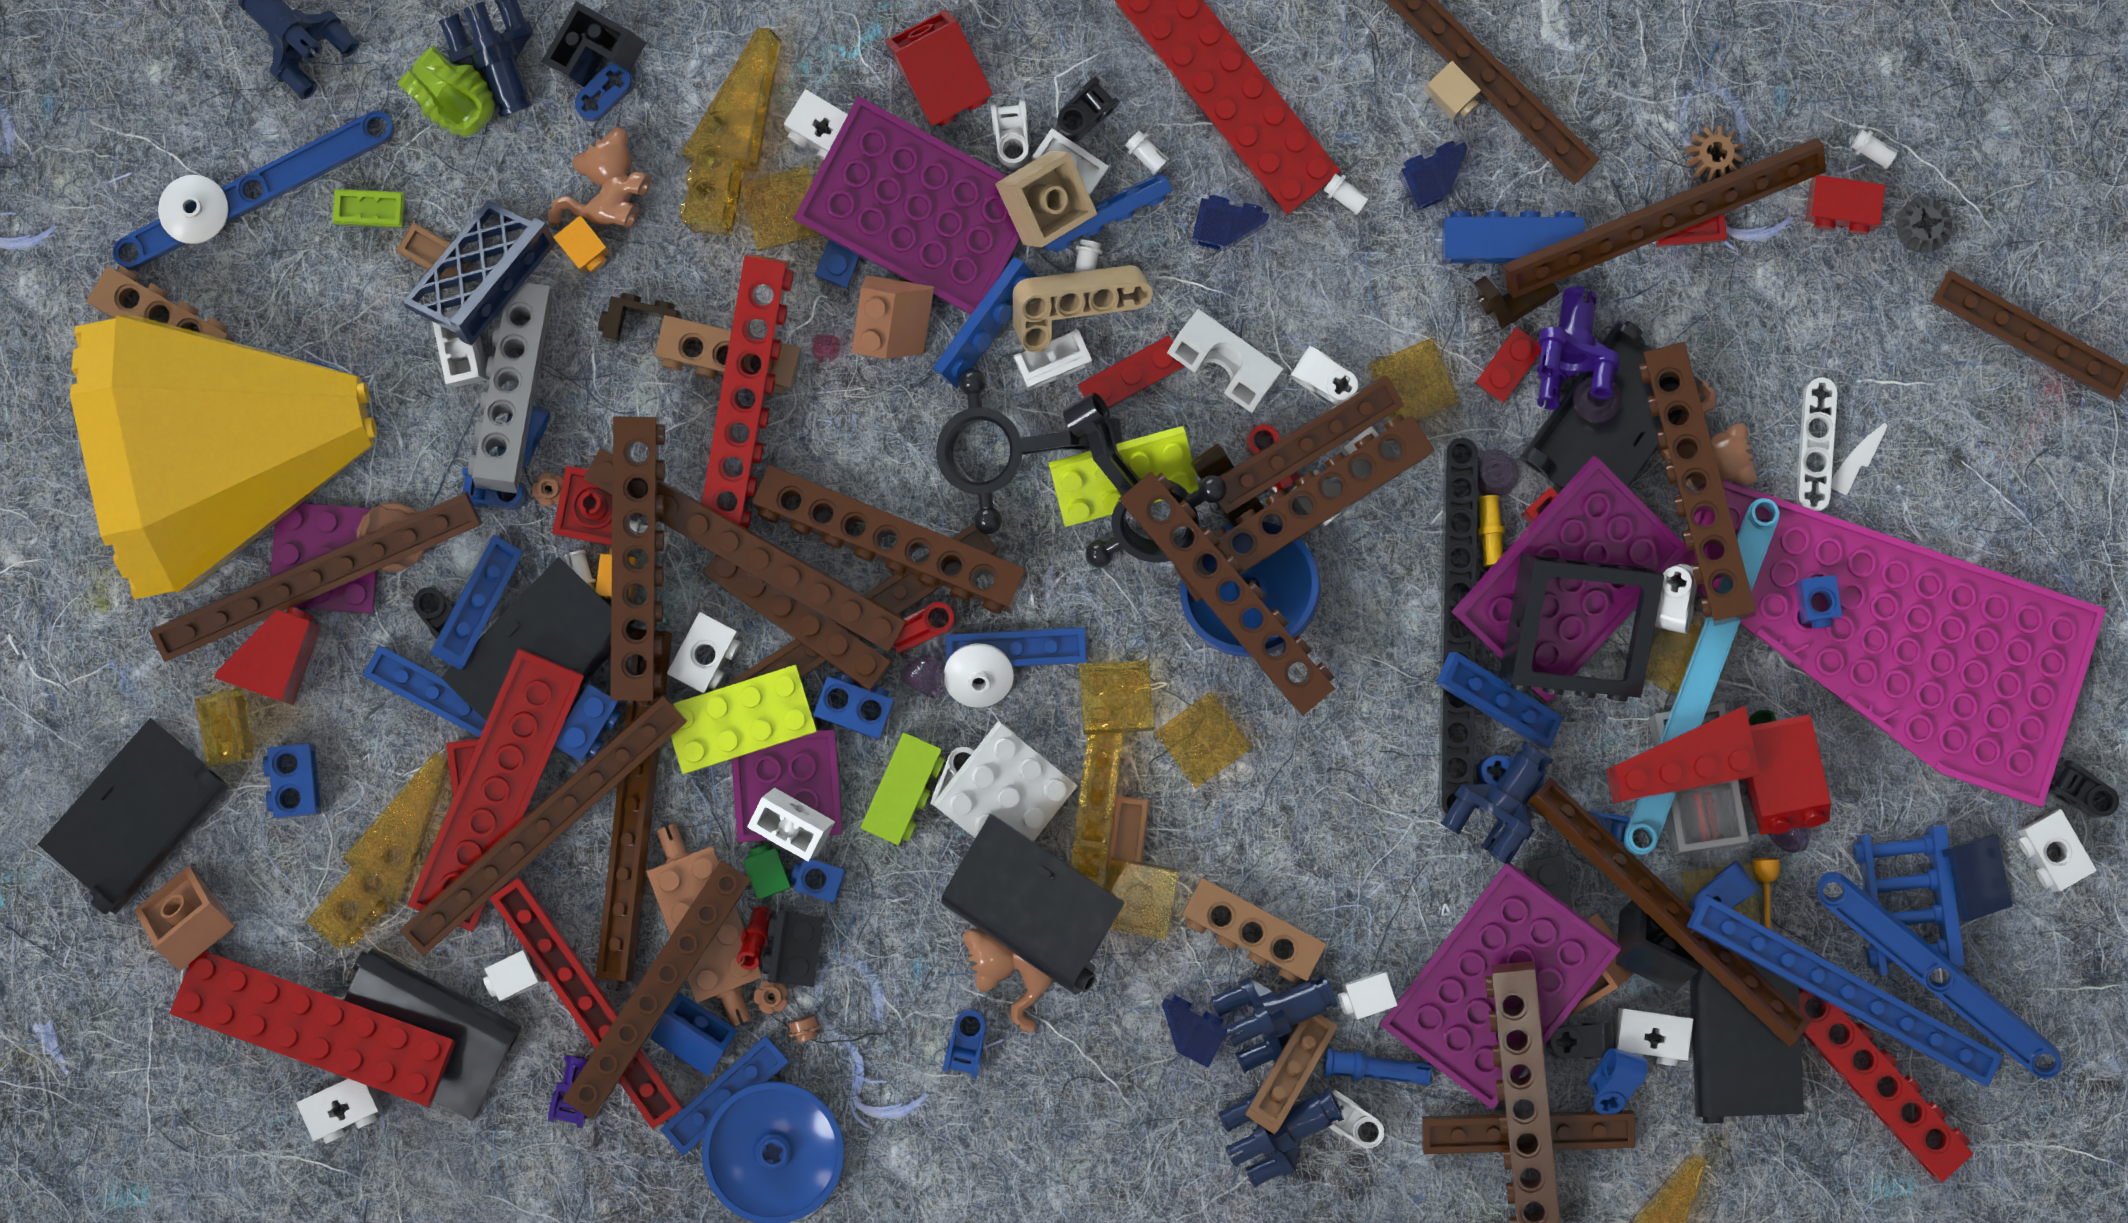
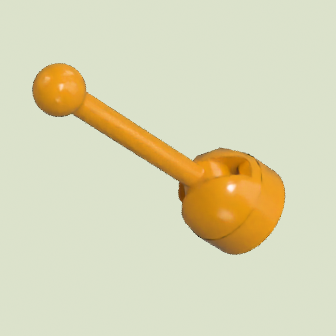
M1780 858L1752 859L1753 875L1758 881L1763 883L1764 927L1771 930L1770 883L1775 881L1780 874Z

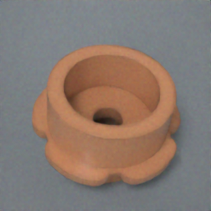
M544 472L537 476V481L532 484L531 491L532 495L538 499L539 504L552 506L554 503L559 502L563 478L558 474L552 475L550 472ZM547 486L552 487L551 492H546Z
M765 980L760 984V988L755 990L754 1001L759 1005V1010L765 1014H773L774 1011L781 1012L788 1003L786 999L788 990L783 983H772ZM770 993L775 996L773 1000L768 999Z
M815 1014L795 1019L788 1023L791 1031L788 1036L791 1038L796 1037L797 1042L813 1039L818 1036L816 1030L821 1028V1024L817 1023Z

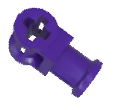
M565 1054L566 1067L563 1081L557 1082L556 1090L550 1103L548 1122L554 1123L555 1120L574 1123L577 1125V1128L583 1129L587 1116L562 1099L575 1081L576 1072L578 1076L589 1059ZM562 1107L576 1110V1112L563 1110Z

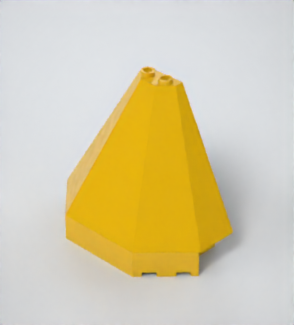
M116 315V318L75 326L74 335L78 348L73 349L72 371L76 375L77 384L70 385V399L100 536L105 546L113 545L115 553L113 554V561L122 578L129 579L130 593L134 599L174 591L180 593L195 589L375 445L373 438L377 437V427L374 418L368 416L366 403L370 402L369 390L365 382L361 383L360 376L137 315Z

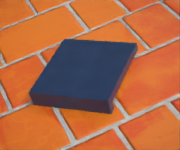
M1997 835L1984 836L1942 850L1943 857L1949 856L1951 873L1963 922L2012 907Z

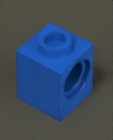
M1836 575L1806 578L1795 583L1801 624L1811 623L1812 629L1833 626V620L1842 617ZM1814 594H1820L1825 597L1827 608L1824 612L1816 611L1812 607L1811 599Z
M803 859L802 864L795 863L790 882L795 884L793 891L836 903L846 870L811 859L808 862ZM814 869H820L826 875L825 885L817 890L810 888L807 884V875Z

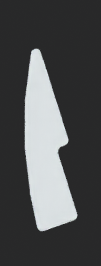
M1886 423L1869 434L1849 454L1832 478L1831 489L1844 495L1848 494L1860 467L1869 466L1886 431Z

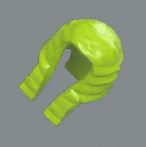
M435 45L427 49L415 61L411 70L404 74L397 82L421 106L423 117H428L432 123L439 124L441 130H449L451 135L472 136L478 133L492 118L494 111L493 93L488 90L487 82L481 79L480 73L474 70L473 65L457 66L450 63Z

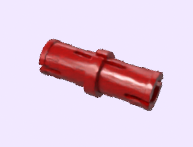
M759 906L752 910L749 925L743 929L741 935L742 946L737 956V963H742L741 967L747 970L758 967L762 949L766 948L769 942L770 918H774L772 912L768 914L769 909Z

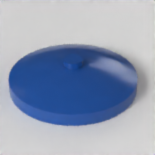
M1262 522L1263 530L1270 535L1278 534L1282 530V526L1270 522ZM1232 524L1224 526L1226 532L1234 528ZM1238 535L1233 539L1232 545L1236 552L1244 554L1252 549L1253 542L1247 535ZM1299 538L1240 575L1247 585L1254 581L1266 596L1262 602L1270 612L1276 608L1288 621L1289 624L1285 629L1293 639L1297 635L1300 636L1312 621L1318 607L1321 592L1317 565L1311 552ZM1206 555L1202 562L1203 567L1207 571L1213 572L1216 567V561L1212 555ZM1181 580V604L1186 618L1195 633L1206 644L1220 652L1238 657H1251L1204 600L1198 603L1194 601ZM1233 581L1219 589L1220 597L1227 602L1236 599L1239 593L1238 586ZM1256 608L1247 609L1242 616L1243 624L1251 629L1257 627L1261 622V613ZM1273 635L1267 639L1265 648L1268 654L1284 648V641L1279 635Z
M780 1081L752 1084L728 1097L710 1119L702 1146L704 1173L715 1196L726 1208L736 1215L756 1223H789L815 1211L827 1200L837 1185L844 1160L841 1130L828 1106L807 1089Z

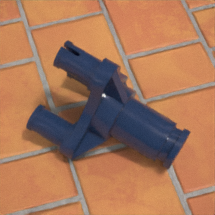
M238 0V5L243 10H246L247 14L269 34L268 41L273 45V63L270 67V73L279 82H285L301 100L311 97L317 89V83L311 80L299 68V61L302 57L305 61H311L316 58L309 51L311 48L319 55L322 50V44L319 41L327 39L343 57H349L359 47V40L354 38L341 25V20L332 11L305 15L301 10H292L283 0Z
M494 0L506 27L504 33L494 30L484 1L475 4L479 19H477L473 6L464 8L463 11L466 13L475 37L471 43L468 41L459 14L438 21L450 48L447 53L451 63L473 65L474 69L482 70L488 88L493 93L492 98L495 106H499L500 112L498 114L500 117L532 106L531 101L527 100L526 95L528 93L514 56L518 55L533 34L530 22L525 21L517 0Z
M1525 742L1522 743V750L1520 753H1516L1497 786L1492 784H1461L1455 793L1457 796L1445 818L1441 821L1443 826L1460 835L1462 828L1475 808L1479 809V807H1482L1495 815L1497 821L1480 847L1488 850L1490 855L1505 864L1506 862L1511 864L1510 862L1524 839L1529 840L1535 830L1530 822L1528 815L1530 807L1527 806V803L1547 772L1545 768L1548 763L1552 764L1553 762L1552 758Z
M1324 974L1320 975L1318 980L1314 981L1311 979L1277 995L1274 991L1247 977L1238 981V986L1210 997L1219 1018L1247 1004L1254 1009L1253 1015L1225 1026L1228 1035L1243 1030L1242 1033L1230 1038L1234 1047L1256 1036L1264 1035L1263 1042L1235 1053L1243 1073L1271 1060L1275 1063L1289 1039L1292 1026L1327 1011L1326 1008L1330 1006L1333 1008L1338 1006L1334 993Z
M1329 1087L1324 1089V1093L1320 1095L1316 1093L1293 1104L1280 1129L1275 1134L1257 1123V1128L1253 1130L1254 1134L1226 1146L1228 1156L1241 1150L1243 1151L1230 1159L1235 1167L1262 1153L1265 1156L1268 1154L1272 1155L1251 1166L1245 1167L1249 1180L1254 1187L1280 1174L1287 1176L1295 1172L1299 1147L1298 1141L1333 1125V1122L1336 1120L1338 1122L1344 1120L1340 1105ZM1257 1090L1246 1095V1100L1218 1112L1227 1132L1252 1120L1245 1113L1255 1098Z

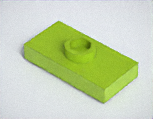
M334 189L332 223L343 226L403 229L406 194L404 192Z

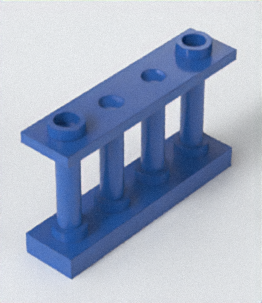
M1947 825L1926 827V835H1922V839L1871 844L1870 834L1856 835L1857 843H1853L1852 847L1853 857L1856 864L1860 863L1863 891L1879 903L1878 893L1929 888L1930 891L1934 890L1935 904L1931 905L1930 909L1891 914L1905 925L1932 922L1934 926L1938 925L1940 939L1930 945L1954 965L1964 966L1954 879L1951 873L1949 856L1943 857L1942 850L1950 848ZM1924 853L1925 856L1929 855L1931 869L1927 870L1926 874L1876 879L1873 858ZM1870 943L1871 947L1866 948V959L1869 969L1873 968L1874 975L1888 974L1887 963H1893L1894 961Z

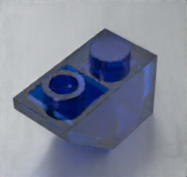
M1454 141L1448 142L1436 148L1437 154L1424 159L1423 155H1418L1403 163L1405 168L1401 169L1398 176L1415 213L1448 198L1468 149L1465 142L1456 145Z
M1210 195L1209 199L1201 198L1191 244L1225 252L1266 227L1269 214L1264 213L1261 206L1243 203L1242 207L1230 205L1229 199L1216 195Z
M1175 994L1171 1000L1164 997L1161 1005L1175 1050L1209 1068L1227 1033L1226 1029L1221 1027L1224 1020L1207 1011L1204 1012L1202 1017L1190 1011L1192 1003Z

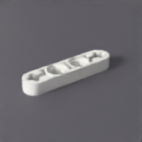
M1823 377L1816 378L1808 383L1803 393L1796 489L1797 504L1818 512L1823 510L1830 500L1837 409V388L1831 380ZM1819 385L1823 386L1824 392H1829V397L1823 399L1821 410L1829 409V414L1809 412L1810 408L1816 409L1818 406L1817 396H1812V391L1816 390ZM1821 419L1826 423L1827 433L1824 437L1816 438L1810 434L1809 423L1811 420ZM1817 453L1823 457L1825 466L1821 472H1812L1808 469L1806 460L1809 454ZM1805 477L1810 479L1824 478V483H1816L1815 492L1817 495L1822 496V500L1816 502L1814 507L1810 506V500L1804 498V494L1811 492L1812 481L1805 482Z

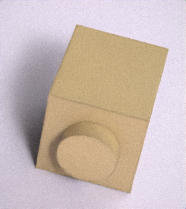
M1453 61L1445 66L1426 85L1424 90L1452 120L1459 114L1465 118L1479 104L1476 98L1481 91Z

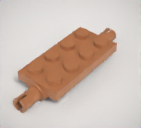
M677 823L668 825L672 840L669 839L665 827L656 830L667 860L664 861V865L646 871L670 936L719 864L712 846L692 854L691 851L687 852ZM736 907L733 908L687 978L696 1003L714 996L717 999L721 998L730 1025L733 1027L740 1024L736 1010H738L743 1023L752 1020L740 990L743 989V985L762 978L759 967L747 970L741 967L742 963H737V956L742 946L741 935L744 928Z

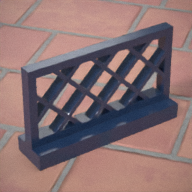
M488 200L403 300V304L407 309L456 333L462 342L472 346L552 250L556 242L545 222L536 218L530 221ZM492 214L500 217V225L484 229L483 224ZM519 229L525 230L517 240L509 242L508 232ZM502 234V244L486 248V238ZM479 240L480 250L462 254V249L467 243ZM504 253V256L496 265L488 267V257ZM481 259L482 269L464 274V264ZM457 266V276L441 280V274L445 269ZM483 279L474 291L466 293V283ZM459 285L460 295L443 299V289ZM436 291L437 301L423 305L418 303L424 294ZM461 304V307L451 319L445 316L444 309Z

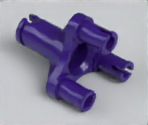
M1574 286L1565 289L1562 295L1563 301L1560 308L1558 327H1546L1540 331L1539 346L1541 347V354L1537 372L1539 373L1541 385L1537 404L1539 407H1542L1544 400H1546L1544 409L1547 410L1559 407L1561 386L1566 378L1581 372L1593 371L1592 386L1590 388V394L1598 399L1612 397L1614 374L1619 369L1620 355L1595 340V337L1592 335L1597 295L1591 290L1588 293L1587 301H1584L1583 293L1585 292V287Z

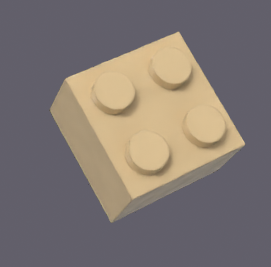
M1049 151L995 183L1023 245L1042 248L1097 215V211L1070 152Z

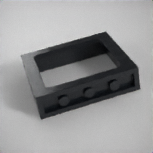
M1522 553L1499 676L1510 683V688L1519 691H1531V687L1543 688L1542 691L1555 695H1563L1564 690L1575 691V695L1585 698H1595L1596 693L1607 694V698L1622 702L1628 701V697L1641 698L1664 575L1648 567ZM1551 577L1641 587L1623 680L1544 673L1532 670L1547 581Z

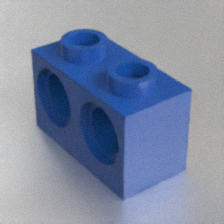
M837 673L835 678L827 676L813 716L881 741L894 704V699L888 697L890 691L876 686L871 693L866 689L855 686L856 681L846 675ZM835 690H844L848 694V703L841 709H835L829 704V696ZM870 701L879 703L882 709L881 715L873 721L866 720L862 715L863 706Z
M306 743L268 747V756H263V771L265 777H270L271 791L266 792V804L268 811L273 812V818L281 819L322 814L315 745ZM293 754L297 759V767L292 773L286 774L281 767L282 760L285 756ZM296 789L300 794L301 800L297 807L290 809L285 804V795L289 790Z

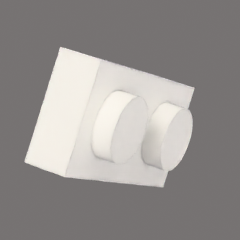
M1051 128L1032 156V159L1036 160L1049 151L1070 152L1089 196H1091L1109 170L1108 165L1053 128Z

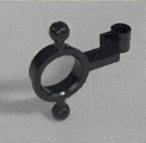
M971 368L965 370L959 377V387L967 395L968 409L957 413L945 424L937 441L936 457L941 473L952 486L963 492L978 495L980 509L974 517L975 527L983 534H993L1001 527L1002 517L1000 512L993 507L992 493L1005 487L1014 478L1020 467L1022 455L1055 450H1088L1090 445L1086 434L1077 437L1071 431L1021 438L1018 429L1007 416L996 410L982 407L981 393L986 387V377L980 370ZM1110 418L1108 421L1112 427L1115 443H1121L1120 419ZM982 421L995 423L1005 432L1010 444L1008 463L1004 470L994 479L986 482H972L962 476L955 465L953 458L955 441L962 430L973 423Z
M1093 392L1064 409L1063 416L1068 428L1077 437H1081L1084 434L1087 435L1093 460L1122 495L1140 481V478L1117 450L1112 427L1108 421L1110 420V412L1099 394ZM1209 475L1203 478L1199 484V489L1191 494L1181 485L1168 480L1175 488L1170 494L1178 503L1185 500L1197 515L1196 506L1205 501L1217 503L1225 497L1227 492L1226 483L1221 477L1216 475ZM1119 500L1114 507L1111 520L1114 538L1107 542L1103 540L1091 542L1085 553L1088 563L1096 568L1107 566L1112 561L1113 554L1121 549L1131 556L1147 562L1161 563L1170 561L1153 540L1138 535L1130 528L1126 519L1127 509ZM1197 516L1193 521L1199 527V517ZM1185 527L1173 539L1177 546L1184 548L1192 543L1193 534L1189 528Z

